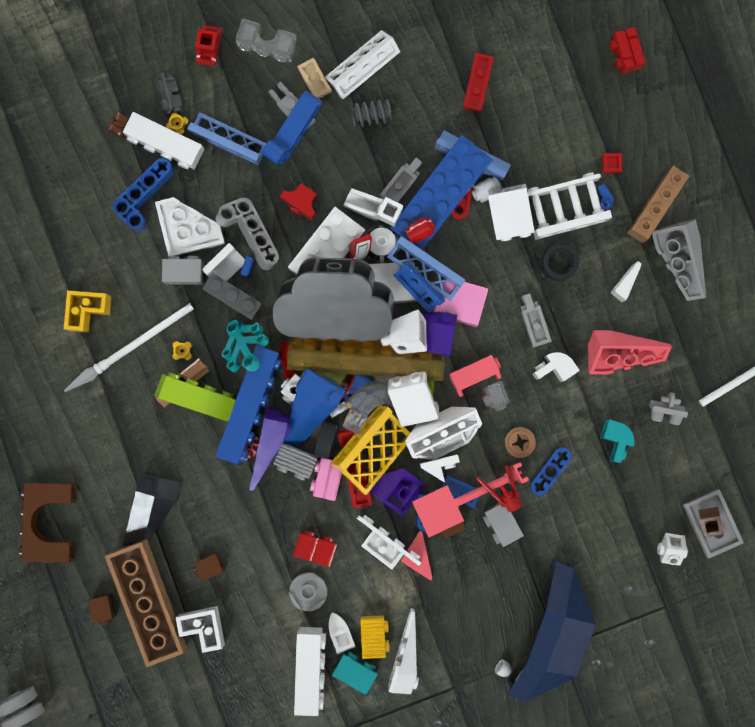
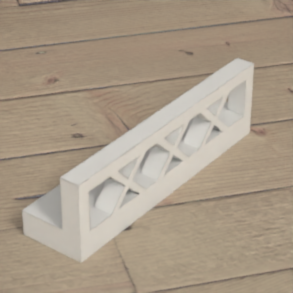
M381 30L325 76V79L335 88L339 97L344 99L400 53V50L393 37Z

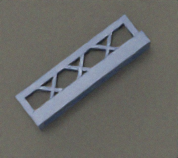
M200 112L195 122H190L187 128L190 134L256 165H259L263 157L261 152L266 143ZM201 120L208 121L211 128L205 129L200 127ZM223 128L227 131L228 136L222 137L215 134V130ZM240 136L244 139L245 144L239 145L233 142L231 138ZM257 144L262 146L258 154L250 150L248 146Z
M443 131L441 137L436 142L435 149L447 155L459 138ZM483 151L493 159V162L483 174L491 178L495 177L502 183L511 165Z
M402 236L387 256L388 259L400 267L405 265L403 262L420 261L423 270L418 272L423 273L426 281L438 293L450 301L466 281ZM398 247L406 252L407 259L398 260L393 256ZM426 272H436L439 281L430 282L427 280ZM450 282L456 287L449 295L443 291L442 283Z

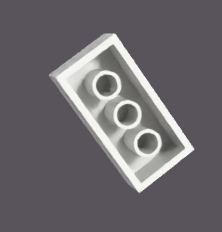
M334 207L288 268L296 275L299 266L306 259L312 257L346 258L351 253L348 245L354 239L363 237L366 231L346 214Z
M299 627L297 632L294 715L318 716L319 710H323L324 693L321 692V689H324L325 673H321V669H324L325 653H322V649H325L326 633H322L323 628Z

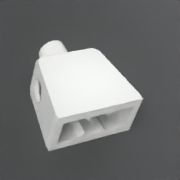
M416 310L392 320L390 333L381 339L382 345H391L398 354L427 351L426 320L420 311Z

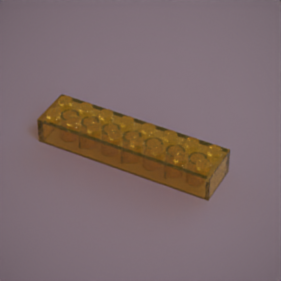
M290 337L287 369L305 371L308 368L315 372L392 378L425 371L427 380L443 381L445 355L433 354L427 351L398 354L391 345L383 346L381 339L359 342L357 340L340 341L338 339L320 340L318 338L300 339L299 337Z

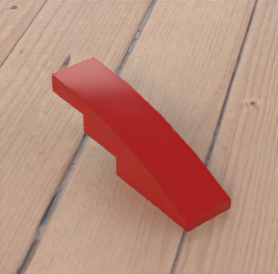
M357 427L338 431L341 450L357 432ZM362 451L360 452V459H363ZM364 462L361 463V473H366ZM351 463L346 469L350 474H356V463ZM361 476V485L365 488L368 484L367 476ZM348 480L353 508L372 505L370 492L364 495Z

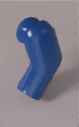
M603 183L597 190L602 196L600 202L601 209L608 211L612 208L614 196Z

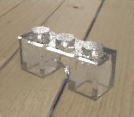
M242 18L235 39L237 46L241 50L248 52L253 50L261 56H273L281 62L292 61L298 42L297 34L278 29L274 39L265 41L260 38L262 32L260 23Z

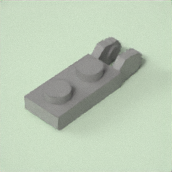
M279 82L277 86L285 94V97L280 100L272 89L268 93L277 103L279 109L288 117L298 99L292 92L288 91L283 83ZM315 119L312 120L309 127L316 122Z

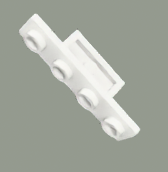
M360 515L357 517L359 521L373 530L362 544V547L393 570L402 556L405 555L418 566L421 565L419 561L421 557L412 550L410 553L404 550L405 545L398 539L393 541L387 537L390 533L385 529L374 527L372 525L374 521L366 515L364 517Z

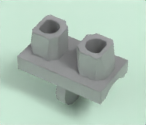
M672 392L668 394V397L661 396L660 402L650 400L649 404L651 419L657 422H662L664 414H669V423L680 425L683 417L687 418L688 411H685L684 406H680L681 400L675 399V393Z

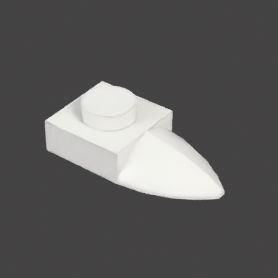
M345 401L339 402L330 415L334 418L349 409Z
M331 613L329 632L337 654L354 648L355 644L347 624L340 616Z

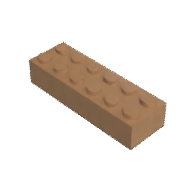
M147 539L107 554L105 556L146 667L183 654L187 649L184 637H179L176 616Z

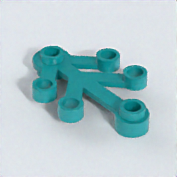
M231 321L226 327L229 339L222 352V357L229 361L227 368L232 372H236L240 368L238 358L242 351L244 355L242 366L248 371L254 372L260 367V362L251 353L248 344H258L260 347H265L269 343V338L261 334L263 326L259 323L244 325L241 321ZM252 332L255 336H243V333ZM237 340L236 346H235L234 351H233V350H232L233 345H234L235 341Z

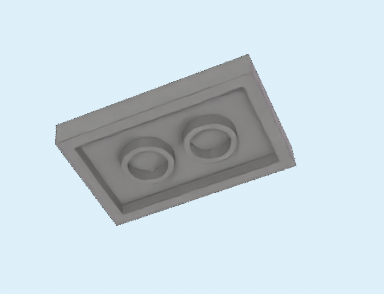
M719 489L683 504L706 558L709 559L744 543ZM718 507L724 534L704 537L698 510Z

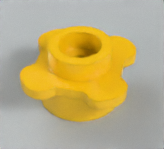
M172 113L166 127L181 135L184 133L185 125L188 124V119L186 117L182 118L177 113Z
M188 341L185 343L174 342L173 359L190 360L192 357L190 354L192 344Z

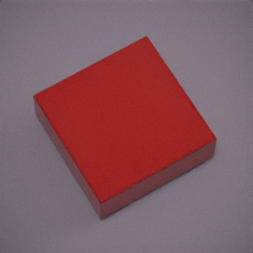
M603 153L602 173H621L622 153Z

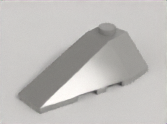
M696 219L678 222L654 230L652 236L655 248L667 263V269L671 270L675 276V282L686 300L706 298L701 239Z

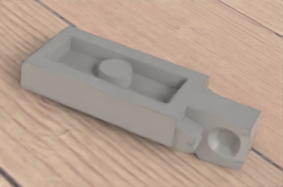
M415 158L411 165L406 163L402 166L382 191L380 197L382 199L387 197L399 203L418 179L420 173L417 170L422 165V162Z
M530 293L521 296L524 305L520 307L532 348L552 342L540 305H538L537 301H532Z

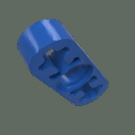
M557 448L530 483V490L533 494L541 496L549 490L571 460V452L568 449ZM565 451L566 460L559 461L560 468L556 464L551 463L552 460L556 462L559 459L558 452L563 453ZM548 466H553L556 470L553 477H548L545 474V469ZM542 474V476L545 479L550 480V482L547 483L546 481H544V483L542 484L543 490H538L536 492V486L534 484L541 483L543 479L539 477Z

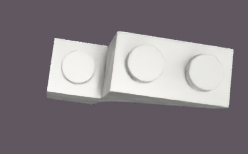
M352 188L343 204L344 207L375 222L381 220L395 227L403 211V205L387 197L385 199L377 198Z

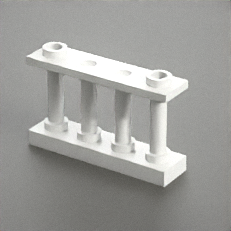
M591 172L577 180L539 189V187L528 189V199L532 198L539 223L538 229L534 231L535 240L609 221L612 218L611 211L601 209L594 182L601 178V175H594ZM587 184L594 209L593 215L586 216L583 214L576 190L577 186ZM569 190L576 215L574 220L567 221V218L564 217L558 191ZM546 194L551 195L557 217L556 224L549 226V223H546L539 196Z

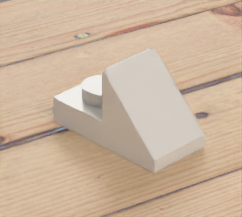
M455 454L420 463V467L445 482L441 467L444 466L445 469L456 467L455 463L460 461L458 455Z

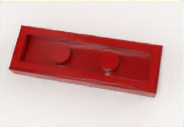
M475 53L463 109L481 113L494 59L493 56Z

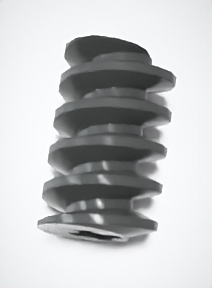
M385 99L384 105L381 100H378L376 106L373 101H370L369 107L363 102L361 108L358 103H355L354 109H352L354 128L357 127L358 122L364 127L365 121L371 126L373 120L379 125L380 119L386 124L388 118L391 120L389 100Z

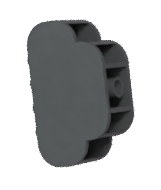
M312 257L301 263L295 278L289 279L281 285L273 306V322L282 334L290 337H299L300 339H338L340 341L357 340L359 342L379 340L385 337L391 329L394 296L387 285L375 281L372 267L363 260Z

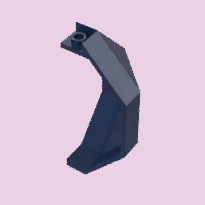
M554 559L550 565L553 568L545 614L529 658L516 680L512 681L509 679L508 681L510 686L508 695L525 702L577 677L596 625L575 569Z

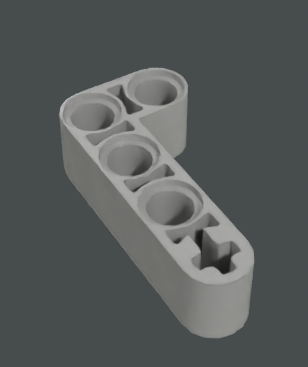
M239 198L221 206L216 215L218 225L228 227L238 223L259 266L263 270H271L279 260V255L252 202L248 198ZM239 206L245 207L246 212L241 211ZM222 213L228 214L230 218H224ZM247 223H252L255 228H250ZM256 240H261L264 245H258Z

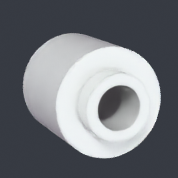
M487 178L473 186L474 191H472V195L476 201L483 203L489 200L488 191L502 188L497 178Z

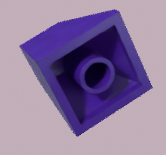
M399 469L383 474L369 492L404 516L413 504L412 502L417 499L426 485L405 469Z

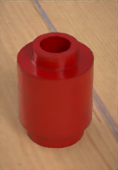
M425 216L410 224L409 228L405 230L411 242L414 243L433 235V230L436 227L432 219H427Z

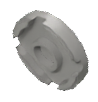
M304 572L293 579L289 588V597L296 608L304 611H314L324 604L327 597V585L320 575L313 572Z

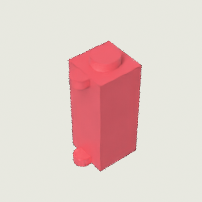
M490 355L449 374V377L456 392L461 397L463 396L462 389L493 375L500 379L499 368L501 366L498 359Z

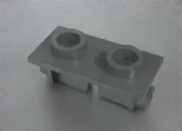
M162 73L157 80V90L162 95V109L165 110L166 116H169L171 111L180 113L182 108L180 96L172 95V93L178 92L176 79L171 74L164 77V73Z

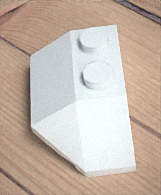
M450 407L439 412V419L416 424L405 443L412 458L435 460L468 444L478 428L481 427L482 422L475 407Z

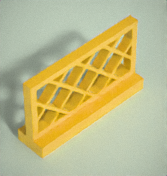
M378 405L330 464L335 469H338L364 495H367L406 447L405 441L410 432L405 427H401L399 420L392 414V410L389 407ZM388 418L392 421V430H385V422ZM392 432V443L385 444V433ZM397 432H403L406 435L402 442L397 443ZM380 433V444L373 445V436ZM392 446L390 457H385V447ZM380 447V458H373V448ZM364 448H368V459H360V452ZM373 461H380L381 468L377 472H373ZM362 462H368L367 473H361ZM351 463H356V474H350L346 470ZM361 476L369 477V483L365 488L361 485Z

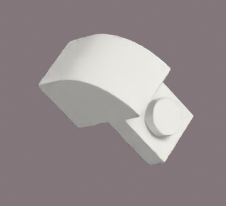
M556 352L544 356L547 364L542 362L535 367L536 371L532 374L538 380L553 370L559 381L563 382L580 370L568 355Z

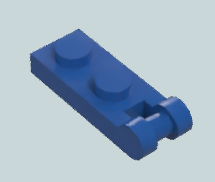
M409 261L394 273L393 276L428 313L434 311L437 305L440 306L445 302L443 295L437 293Z

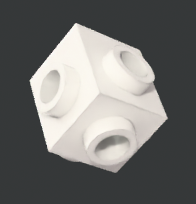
M296 374L291 379L287 378L281 385V388H283L281 393L284 395L282 399L290 405L296 394L292 393V389L296 388L300 377Z
M665 533L662 542L657 547L661 563L681 565L683 558H686L688 553L684 535Z

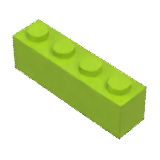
M170 372L168 376L162 374L154 395L155 397L228 422L236 401L233 398L234 394L225 391L222 394L217 393L216 388L205 385V388L199 387V382L187 379L186 382L179 380V375Z

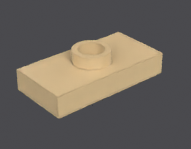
M314 57L297 66L311 94L316 98L320 99L332 92Z

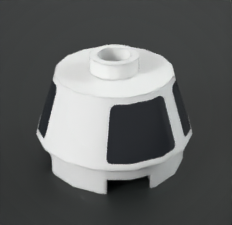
M375 226L366 233V235L371 234L372 236L368 258L375 262H388L390 259L387 256L396 245L399 236L389 226ZM398 247V249L396 250V252L394 253V255H393L394 257H396V255L398 254V252H399V250H400L399 247Z

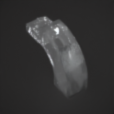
M376 381L360 387L345 405L350 408V411L342 426L359 434L372 409L381 404L393 407L387 391L388 383Z

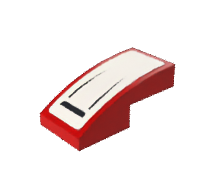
M371 234L354 239L348 245L351 253L346 258L366 259L371 249Z

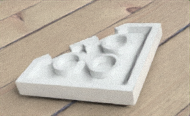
M174 197L155 202L168 256H180L225 244L221 226L215 221L181 203Z

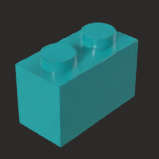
M344 651L332 672V676L367 695L378 675V670L375 669L376 666L369 661L364 663L359 660L357 654L351 651L348 653Z

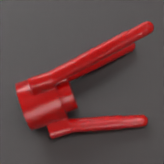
M508 465L505 466L513 493L512 491L507 492L505 487L501 485L502 499L480 477H477V481L500 503L501 507H506L508 512H513L520 508L521 502L518 499L520 494L516 489Z

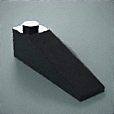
M141 472L123 546L126 547L145 539L149 542L156 529L177 502L183 482L150 472Z

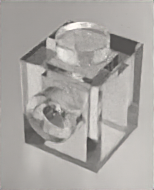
M502 381L482 388L485 395L482 396L486 407L489 406L490 410L495 408L496 412L507 408L506 404L510 403Z

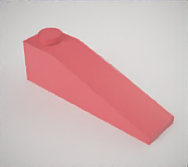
M593 330L588 343L589 374H611L616 369L624 368V370H629L631 366L638 364L646 366L666 361L672 346L668 343L620 332Z

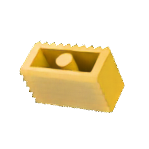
M384 615L361 616L362 659L386 658V652H389V640H385V633L389 631L388 621H384Z

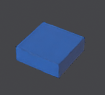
M246 256L241 271L242 277L250 278L255 264V260L252 257Z

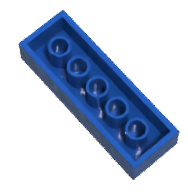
M461 135L401 213L395 227L391 226L390 229L400 237L402 236L411 242L405 229L425 216L427 219L431 218L436 227L433 230L434 234L420 242L412 243L421 250H424L493 162V159Z
M256 345L253 355L259 359L260 367L254 372L247 370L215 456L237 465H242L243 462L246 463L250 452L247 451V448L255 440L256 425L260 426L263 415H261L262 408L267 407L270 398L267 394L269 389L273 390L276 382L274 375L276 371H280L283 362L279 353Z

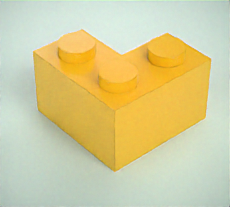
M67 291L64 329L89 333L91 314L110 315L111 296L104 293Z

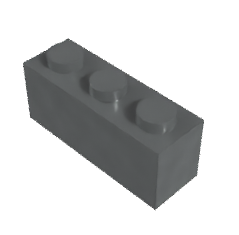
M214 273L211 274L202 288L211 296L252 321L263 306L262 303Z

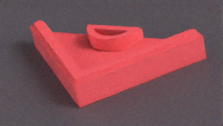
M419 531L407 552L410 553L412 550L421 557L419 559L421 565L418 566L405 555L402 557L401 562L431 581L432 574L422 531Z

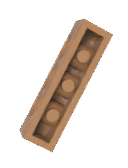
M672 166L666 172L627 233L641 243L647 241L689 178V175Z

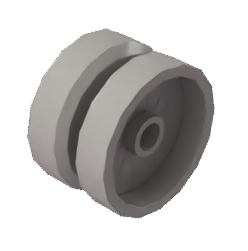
M34 686L18 691L0 702V718L10 714L1 721V727H21L45 712L41 702H34L28 705L38 696Z

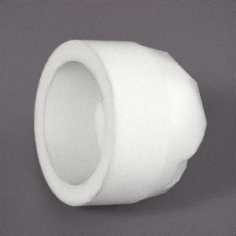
M501 659L495 667V673L502 677H507L511 674L510 664Z

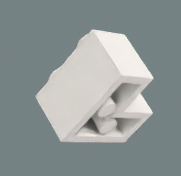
M218 606L180 613L176 617L179 637L199 633L202 653L222 649L225 645Z

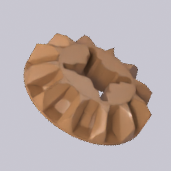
M514 428L505 437V447L508 453L514 457H527L535 448V437L526 428ZM518 436L521 440H528L522 444V451L519 445H512L517 441Z

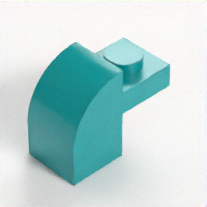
M610 419L605 420L600 438L614 442L609 461L621 463L627 455L625 447H634L633 433L626 425Z

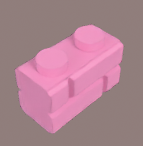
M321 458V461L316 462L314 472H318L316 480H312L310 491H313V496L335 501L342 473L330 464L333 461L332 459Z

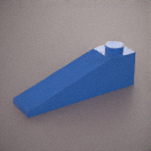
M306 368L296 385L295 400L292 401V411L288 419V423L291 424L290 433L284 437V442L298 448L331 414L346 392L336 381Z

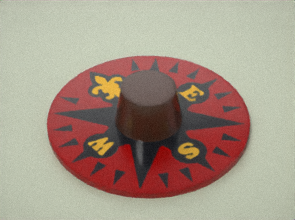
M351 375L346 382H341L340 386L346 391L341 400L350 390L355 378L354 375Z

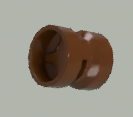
M116 112L113 116L114 121L109 123L106 129L116 136L123 138L125 135L123 130L129 119Z

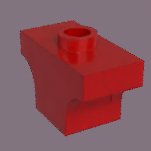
M203 25L202 29L198 30L195 45L197 64L216 66L222 28Z
M302 183L296 190L292 192L284 190L280 195L281 200L291 206L289 209L299 216L301 213L311 221L317 216L313 210L317 194Z

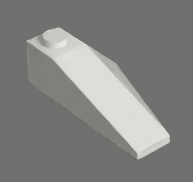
M410 608L388 682L389 692L411 694L412 689L417 688L419 678L416 677L415 610Z

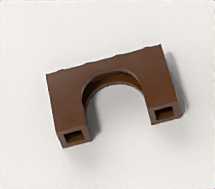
M24 483V487L21 490V497L24 498V503L21 507L23 526L20 528L22 545L19 549L22 562L69 563L73 561L74 541H54L45 538L38 530L37 516L39 511L49 503H75L76 483Z

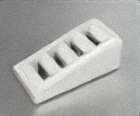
M640 262L634 263L611 291V294L621 302L626 301L641 267Z

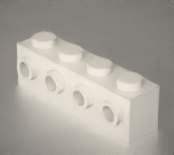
M135 112L132 113L123 130L127 137L126 140L135 145L140 143L144 145V149L152 153L157 151L161 153L162 158L169 161L173 159L178 162L179 166L187 170L189 167L195 170L204 152L201 144Z

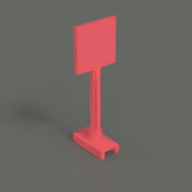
M521 462L509 466L513 480L517 484L529 481L528 477L521 478L520 475L523 473L521 470H517V468L522 466ZM505 473L503 477L487 485L494 490L501 485L510 484L507 473ZM447 485L412 503L428 537H431L463 522L464 519L458 506L488 491L481 486L454 499Z

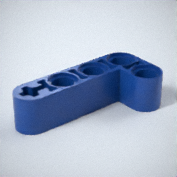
M305 91L276 137L266 143L261 154L276 165L284 164L323 102L308 91Z
M165 158L156 160L113 203L114 212L136 232L143 231L147 226L145 217L138 209L174 174V167L169 160ZM164 166L167 168V170L164 171L161 168ZM154 178V184L147 186V180ZM141 191V196L138 199H133V194ZM126 204L127 210L121 213L119 211L120 207ZM140 218V224L133 226V220Z

